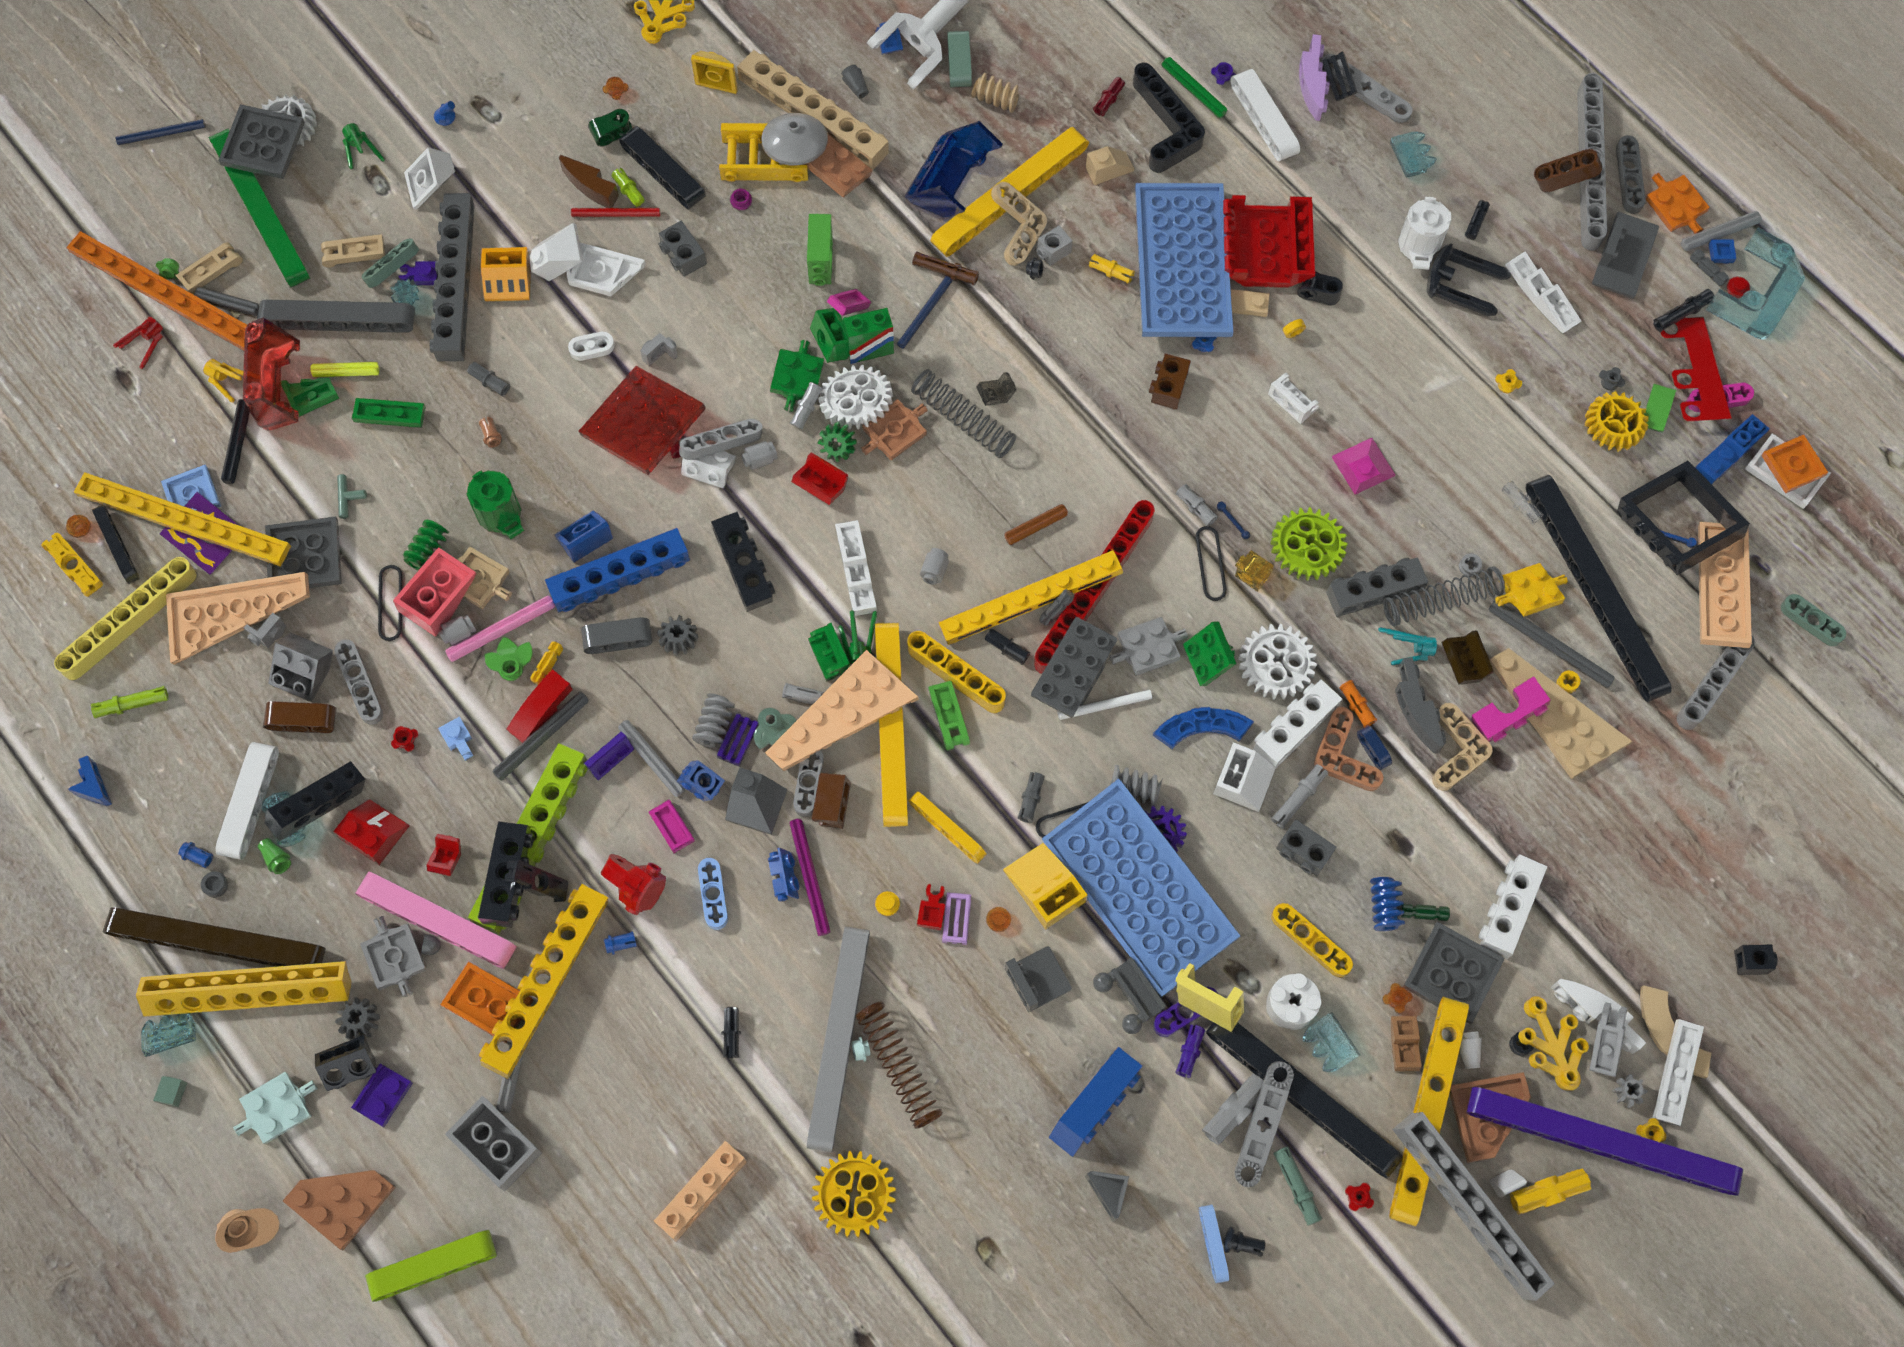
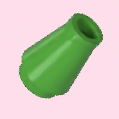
M266 838L258 844V849L261 851L270 872L281 874L289 869L291 866L290 855L273 843L270 838Z

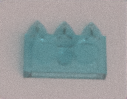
M1410 132L1391 138L1390 144L1406 178L1426 173L1427 169L1434 165L1437 158L1432 156H1423L1429 152L1431 146L1418 144L1425 137V134L1422 132Z
M1332 1012L1308 1027L1303 1035V1042L1319 1040L1312 1053L1314 1057L1329 1055L1322 1068L1325 1072L1337 1071L1361 1055Z
M191 1013L178 1014L176 1021L170 1015H164L158 1027L155 1022L148 1020L141 1031V1050L145 1057L196 1041L195 1021Z

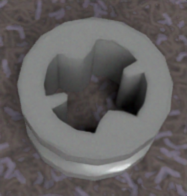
M1472 553L1466 554L1459 563L1460 572L1467 576L1471 572L1477 574L1482 567L1481 558ZM1468 561L1473 562L1472 564L1475 566L1473 569L1468 568Z

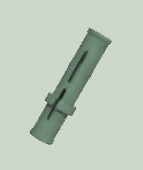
M1287 1146L1274 1152L1273 1154L1295 1198L1293 1201L1295 1205L1298 1204L1307 1226L1321 1221L1323 1218L1313 1200L1314 1195L1312 1191L1309 1192L1289 1147Z

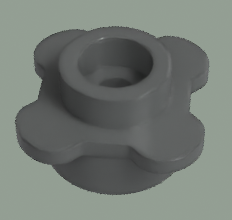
M1613 367L1612 370H1602L1599 373L1603 388L1612 391L1625 385V380L1622 379L1619 368Z

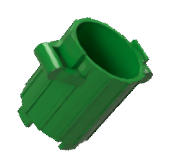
M481 470L472 476L473 479L468 484L466 495L480 526L489 532L502 533L508 536L510 540L524 532L525 530L520 520L522 509L510 479L504 473L489 470L486 472Z

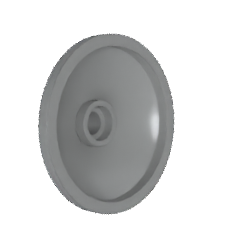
M787 113L778 116L766 125L762 133V146L766 154L776 162L786 165H802L814 161L823 154L828 143V135L824 125L818 119L803 113Z

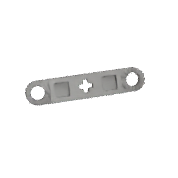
M1327 54V55H1325V56L1322 58L1321 62H1323V60L1326 59V58H1327V59L1331 58L1330 56H1333V55H1335V54ZM1341 59L1337 60L1346 89L1351 91ZM1324 63L1322 66V72H1326ZM1348 63L1358 92L1354 94L1356 97L1383 115L1389 116L1394 122L1404 123L1410 119L1412 106L1407 101ZM1331 68L1336 83H1337L1338 85H1340V84H1339V81H1338V78H1337V75H1336V72H1335V69H1334V68ZM1366 86L1369 87V90H1368V89L1365 90V91L1362 90V87H1363V88H1365ZM1403 108L1402 110L1405 109L1406 114L1400 115L1395 110Z
M1282 1061L1272 1063L1267 1069L1235 1167V1178L1244 1187H1253L1261 1179L1293 1081V1069ZM1279 1067H1283L1287 1071V1077L1282 1082H1277L1273 1077L1274 1070ZM1268 1117L1267 1121L1271 1124L1270 1128L1260 1131L1261 1126L1257 1124L1258 1120ZM1247 1166H1251L1255 1170V1176L1249 1181H1245L1241 1177L1242 1169Z

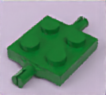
M805 340L800 341L799 351L793 352L785 349H780L770 392L787 398L784 407L785 411H788L789 405V412L794 411L795 401L802 400L810 382L819 385L824 358L807 354L810 342L807 340L806 343Z

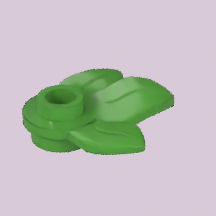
M503 637L498 645L497 653L485 654L486 665L489 669L499 672L504 680H517L523 673V667L532 659V646L530 642H526L517 647L513 641ZM511 667H514V668H515V671H514V672H512V673H508V672H507L509 668H511Z

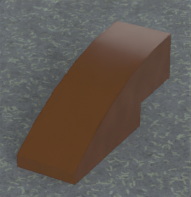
M563 155L559 156L562 171L580 192L601 206L613 208L619 197L615 183L602 179L601 171L598 168Z

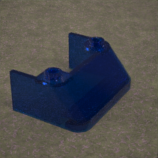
M980 121L944 133L935 143L906 192L905 198L911 204L942 218L963 213L966 208L954 198V195L970 168L983 165L987 159V153L1002 148L1003 143Z

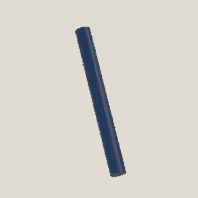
M201 119L116 136L115 139L117 145H123L206 128L204 120Z
M945 276L897 342L900 348L904 349L952 283L951 278Z

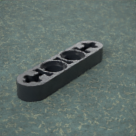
M104 504L93 508L92 512L122 576L128 584L139 580V574Z

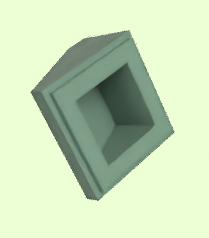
M162 1076L153 1101L179 1107L187 1082L177 1078Z

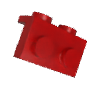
M811 452L807 456L805 465L793 475L791 482L830 505L844 492L848 474Z

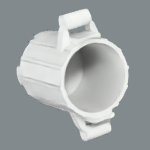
M1425 197L1424 200H1419L1410 207L1398 239L1400 251L1410 259L1413 269L1429 270L1432 258L1438 255L1449 229L1451 212L1441 202L1436 201L1434 197Z

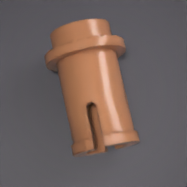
M487 417L488 424L485 418L481 419L479 426L484 434V443L491 448L500 445L502 437L496 430L493 418Z

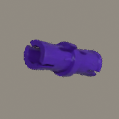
M1190 1025L1185 1045L1181 1046L1180 1051L1182 1054L1175 1071L1181 1077L1191 1078L1196 1059L1201 1054L1199 1049L1206 1031L1203 1027Z

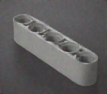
M1753 636L1750 648L1743 649L1725 646L1679 711L1677 723L1681 728L1685 730L1694 729L1705 718L1755 646ZM1725 660L1729 661L1732 666L1727 665ZM1712 677L1716 678L1720 684L1715 683ZM1700 695H1703L1707 699V702L1703 701L1700 698ZM1687 712L1691 713L1695 717V719H1691L1688 716Z

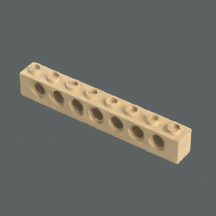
M753 50L737 66L740 81L787 113H803L818 119L824 125L829 135L872 170L889 154L888 140L884 135L870 129L865 122L855 119L850 112L842 110L831 99H826L820 95L815 88L805 85L800 78L786 72L781 65L774 64L765 54H760Z

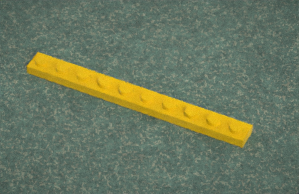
M84 472L74 490V493L79 497L104 504L116 510L280 567L291 548L288 542Z

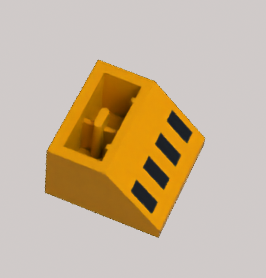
M527 247L482 248L481 275L484 300H530L531 267Z

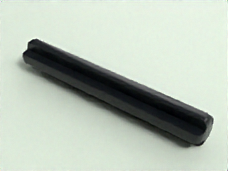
M239 399L237 402L221 480L225 484L235 483L251 409V403L247 399Z

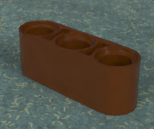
M1585 149L1538 166L1534 171V177L1541 191L1552 192L1598 176L1602 171V164L1595 150Z
M267 702L263 728L279 732L332 733L334 731L337 708L333 705L322 703Z

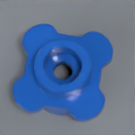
M1196 337L1192 342V347L1201 352H1211L1214 349L1213 341L1217 337Z

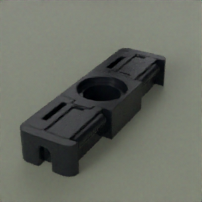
M521 860L508 861L507 869H509V873L505 874L506 883H518L523 885V890L537 896L552 897L554 902H564L566 900L567 880ZM536 876H538V878H539V886H538V887H536V885H535V877H536Z

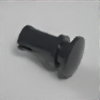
M1229 1227L1224 1238V1252L1229 1253L1230 1249H1233L1236 1253L1242 1251L1262 1257L1263 1252L1261 1250H1265L1266 1243L1265 1240L1244 1236L1243 1232L1240 1231L1234 1233V1227Z

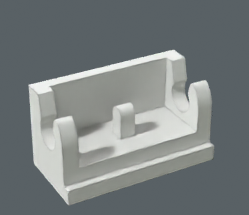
M1284 373L1271 383L1268 395L1301 424L1318 409L1319 402L1317 400H1309L1289 381V375Z

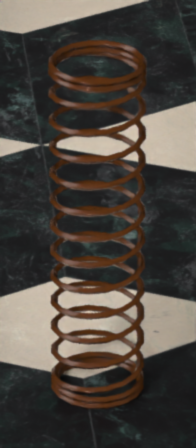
M879 1001L862 1009L856 1014L855 1018L859 1021V1025H866L863 1033L871 1034L868 1037V1042L875 1043L872 1050L875 1052L881 1051L877 1055V1059L885 1060L882 1068H891L887 1072L886 1077H895L891 1082V1086H900L896 1090V1095H905L900 1103L909 1104L905 1110L906 1113L915 1112L911 1116L910 1121L914 1122V1128L918 1129L939 1118L943 1112L942 1109H936L919 1119L912 1120L915 1115L934 1104L937 1100H933L920 1108L907 1111L914 1103L928 1096L932 1091H928L913 1100L903 1102L908 1095L925 1086L927 1082L909 1091L898 1093L906 1084L922 1076V1073L915 1075L905 1082L893 1084L900 1076L913 1070L918 1065L915 1064L898 1074L889 1075L898 1065L912 1059L913 1056L911 1055L894 1065L884 1067L891 1058L906 1051L908 1047H904L890 1056L879 1058L885 1050L897 1045L904 1039L900 1038L886 1047L874 1049L882 1040L891 1037L899 1031L896 1029L880 1039L870 1041V1038L875 1033L894 1023V1021H890L876 1030L865 1032L872 1023L885 1018L890 1013L886 1012L870 1022L860 1023L862 1020L877 1014L885 1007L884 1002Z

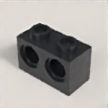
M362 1035L316 1053L315 1068L326 1091L343 1088L350 1082L366 1079L376 1073V1060L365 1036ZM362 1059L363 1061L356 1062L355 1060Z

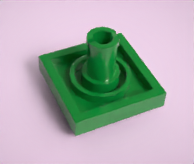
M1219 621L1211 622L1183 644L1200 686H1207L1237 664L1234 658L1235 650L1231 651L1233 646L1228 644Z

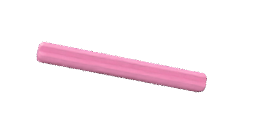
M546 596L449 647L445 652L449 660L453 662L553 609L555 604L550 596Z

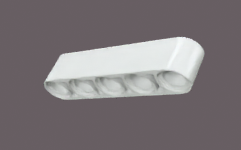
M1249 69L1232 76L1230 82L1234 93L1275 159L1279 162L1299 154L1300 145L1256 72L1253 69Z
M252 742L249 745L216 843L217 855L240 860L245 858L278 760V747Z

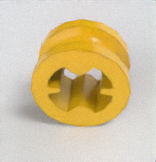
M1567 670L1561 673L1556 680V684L1569 694H1572L1579 687L1581 680L1577 673ZM1565 679H1567L1568 681L1572 680L1573 684L1570 686L1569 684H1564L1563 682Z

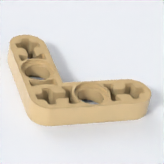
M1001 182L992 188L991 196L999 206L1021 223L1004 252L1005 261L1011 266H1016L1027 258L1047 224V217L1007 182ZM1001 189L1005 191L1004 197L1001 196ZM1016 202H1020L1023 205L1022 213L1016 210ZM1034 217H1036L1038 219L1037 225L1031 228L1030 226H1032L1035 222ZM1022 232L1029 235V243H1025L1022 240ZM1020 247L1021 249L1017 252V258L1015 259L1013 251Z
M1445 703L1439 708V724L1460 746L1462 751L1441 766L1433 775V785L1441 791H1447L1485 763L1493 751L1487 739L1464 713L1452 703ZM1451 711L1453 713L1451 718L1443 716L1445 712L1449 713ZM1458 720H1460V722L1455 726V728H1453L1452 725L1454 724V722L1456 723ZM1467 728L1471 734L1470 738L1464 739L1460 737L1458 729ZM1474 738H1476V742L1472 743V745L1469 746L1468 744L1471 743V741ZM1477 748L1485 749V752L1483 754H1476ZM1460 759L1465 760L1469 765L1468 770L1462 771L1458 769L1456 761ZM1450 771L1453 772V775L1448 779L1447 782H1440L1439 779L1441 778V776L1444 777L1448 773H1450Z

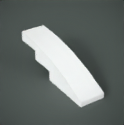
M1526 251L1505 264L1533 304L1561 333H1565L1581 322V319L1559 285L1553 286L1542 268L1537 270Z
M856 520L835 524L852 610H854L855 616L873 613V611L877 612L859 522Z

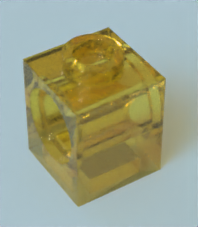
M1251 550L1247 556L1242 555L1235 564V567H1237L1235 577L1258 592L1270 577L1274 565Z

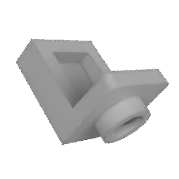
M661 333L652 340L647 341L640 350L643 362L648 366H651L665 352L674 360L678 357L676 343L670 337L665 338Z
M272 613L258 631L247 624L244 629L249 634L247 638L257 646L261 643L269 648L275 640L282 636L286 625L279 616Z

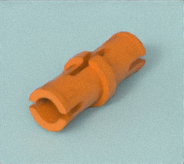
M1353 680L1342 684L1339 689L1350 703V710L1355 711L1363 727L1365 728L1376 723L1377 718H1375L1368 707L1366 697L1361 696Z

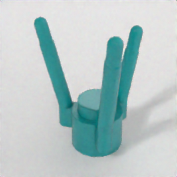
M1382 627L1378 628L1379 632L1393 635L1395 640L1414 643V652L1419 655L1412 656L1413 661H1427L1428 656H1435L1437 640L1435 637L1419 636ZM1403 658L1391 661V665L1400 664Z

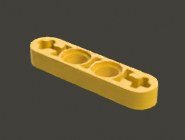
M916 792L908 800L910 805L973 862L978 864L987 855L985 850L923 794Z
M1281 903L1275 906L1271 918L1279 929L1335 977H1345L1350 973L1353 968V962L1349 955L1291 905ZM1278 911H1287V918L1291 922L1294 920V918H1296L1298 921L1294 923L1291 929H1289L1288 926L1290 925V922L1285 918L1280 920L1278 918L1280 915ZM1305 926L1309 931V936L1306 938L1298 937L1295 932L1296 927ZM1318 942L1325 943L1328 947V953L1325 955L1318 954L1315 951V944ZM1333 951L1336 953L1333 958L1337 962L1343 960L1346 963L1344 965L1345 969L1337 970V963L1333 959L1330 962L1326 961Z

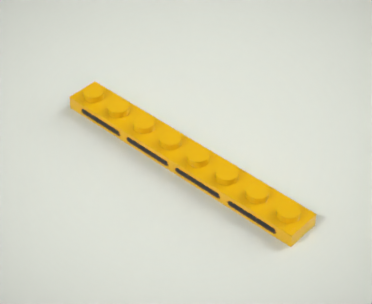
M1114 550L938 623L947 644L951 645L1048 605L1059 597L1065 589L1074 594L1123 574V570Z

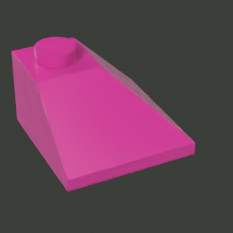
M1373 438L1332 456V459L1355 495L1395 476L1394 471Z

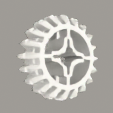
M285 94L283 98L276 96L274 101L268 99V105L262 104V109L292 116L297 114L302 116L305 125L297 145L304 146L305 140L311 141L310 135L315 134L314 128L317 127L316 115L303 98L298 99L295 95L289 98Z

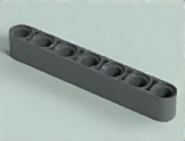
M267 299L259 303L257 325L261 328L272 330L408 333L413 330L415 307L408 303Z

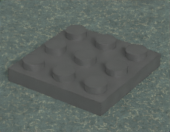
M240 104L218 161L221 166L284 179L305 121L302 117Z
M336 516L265 525L266 535L288 542L291 545L281 567L267 562V578L305 572L308 574L309 588L342 584L339 526Z
M1436 922L1403 988L1439 1007L1442 997L1469 1004L1466 1023L1471 1025L1505 958L1445 925Z

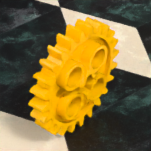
M851 1151L848 1152V1159H844L841 1154H838L839 1162L835 1163L832 1159H829L831 1167L829 1169L821 1167L824 1176H815L820 1185L812 1186V1190L818 1192L819 1195L813 1196L812 1201L819 1202L820 1204L814 1210L815 1212L823 1211L819 1217L820 1222L828 1219L826 1228L830 1229L835 1225L836 1235L843 1229L845 1230L846 1238L850 1236L851 1231H855L856 1237L859 1238L860 1230H864L869 1236V1227L873 1226L876 1230H879L877 1222L879 1220L887 1222L883 1214L885 1212H893L888 1204L896 1203V1199L890 1197L889 1194L896 1192V1188L888 1187V1185L894 1179L893 1177L885 1178L889 1169L884 1168L880 1170L881 1160L873 1164L871 1154L866 1160L863 1159L862 1151H859L857 1158H853ZM859 1171L857 1191L861 1196L855 1198L853 1217L849 1218L848 1212L851 1198L847 1193L853 1191L855 1172ZM841 1173H847L851 1177L850 1182L845 1186L836 1183V1178ZM866 1177H872L876 1180V1186L871 1190H866L862 1187V1181ZM837 1199H842L846 1202V1208L842 1212H835L832 1209V1203ZM868 1203L871 1205L872 1211L868 1216L858 1214L857 1209L860 1204Z

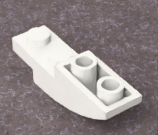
M1559 979L1550 987L1554 990L1556 998L1563 1003H1567L1573 1009V1014L1587 1024L1594 1019L1600 1021L1605 1002L1611 1003L1612 1010L1608 1022L1617 1024L1618 1012L1621 1006L1599 991L1564 979ZM1627 1012L1622 1049L1634 1054L1646 1042L1628 1025L1634 1017Z

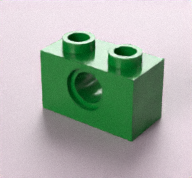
M834 308L817 310L810 330L827 363L848 359V335L839 312Z

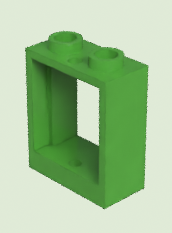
M809 214L807 244L809 284L817 286L831 284L833 253L831 214Z

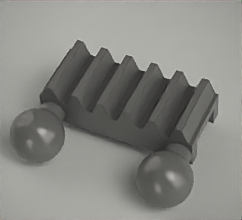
M1132 957L1116 969H1112L1109 973H1098L1093 979L1094 988L1102 993L1108 992L1112 988L1113 982L1116 981L1117 986L1122 989L1124 996L1133 1005L1135 1012L1138 1014H1128L1122 1021V1027L1128 1034L1138 1033L1142 1028V1023L1166 1008V1005Z

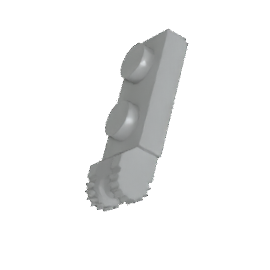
M1605 1002L1602 1017L1597 1027L1590 1071L1616 1077L1626 1029L1624 1024L1627 1007L1621 1006L1618 1012V1022L1613 1024L1608 1022L1612 1010L1611 1003Z

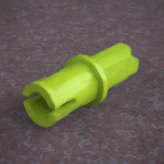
M623 168L614 170L611 177L619 185L621 193L627 195L633 205L639 207L644 203L645 199L636 188L635 181L627 176Z

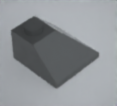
M739 767L731 789L725 821L772 835L788 790L763 774Z

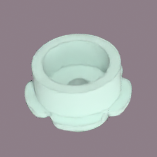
M858 1037V1040L851 1041L855 1061L863 1060L866 1062V1056H870L869 1044L867 1040L863 1041L861 1037Z

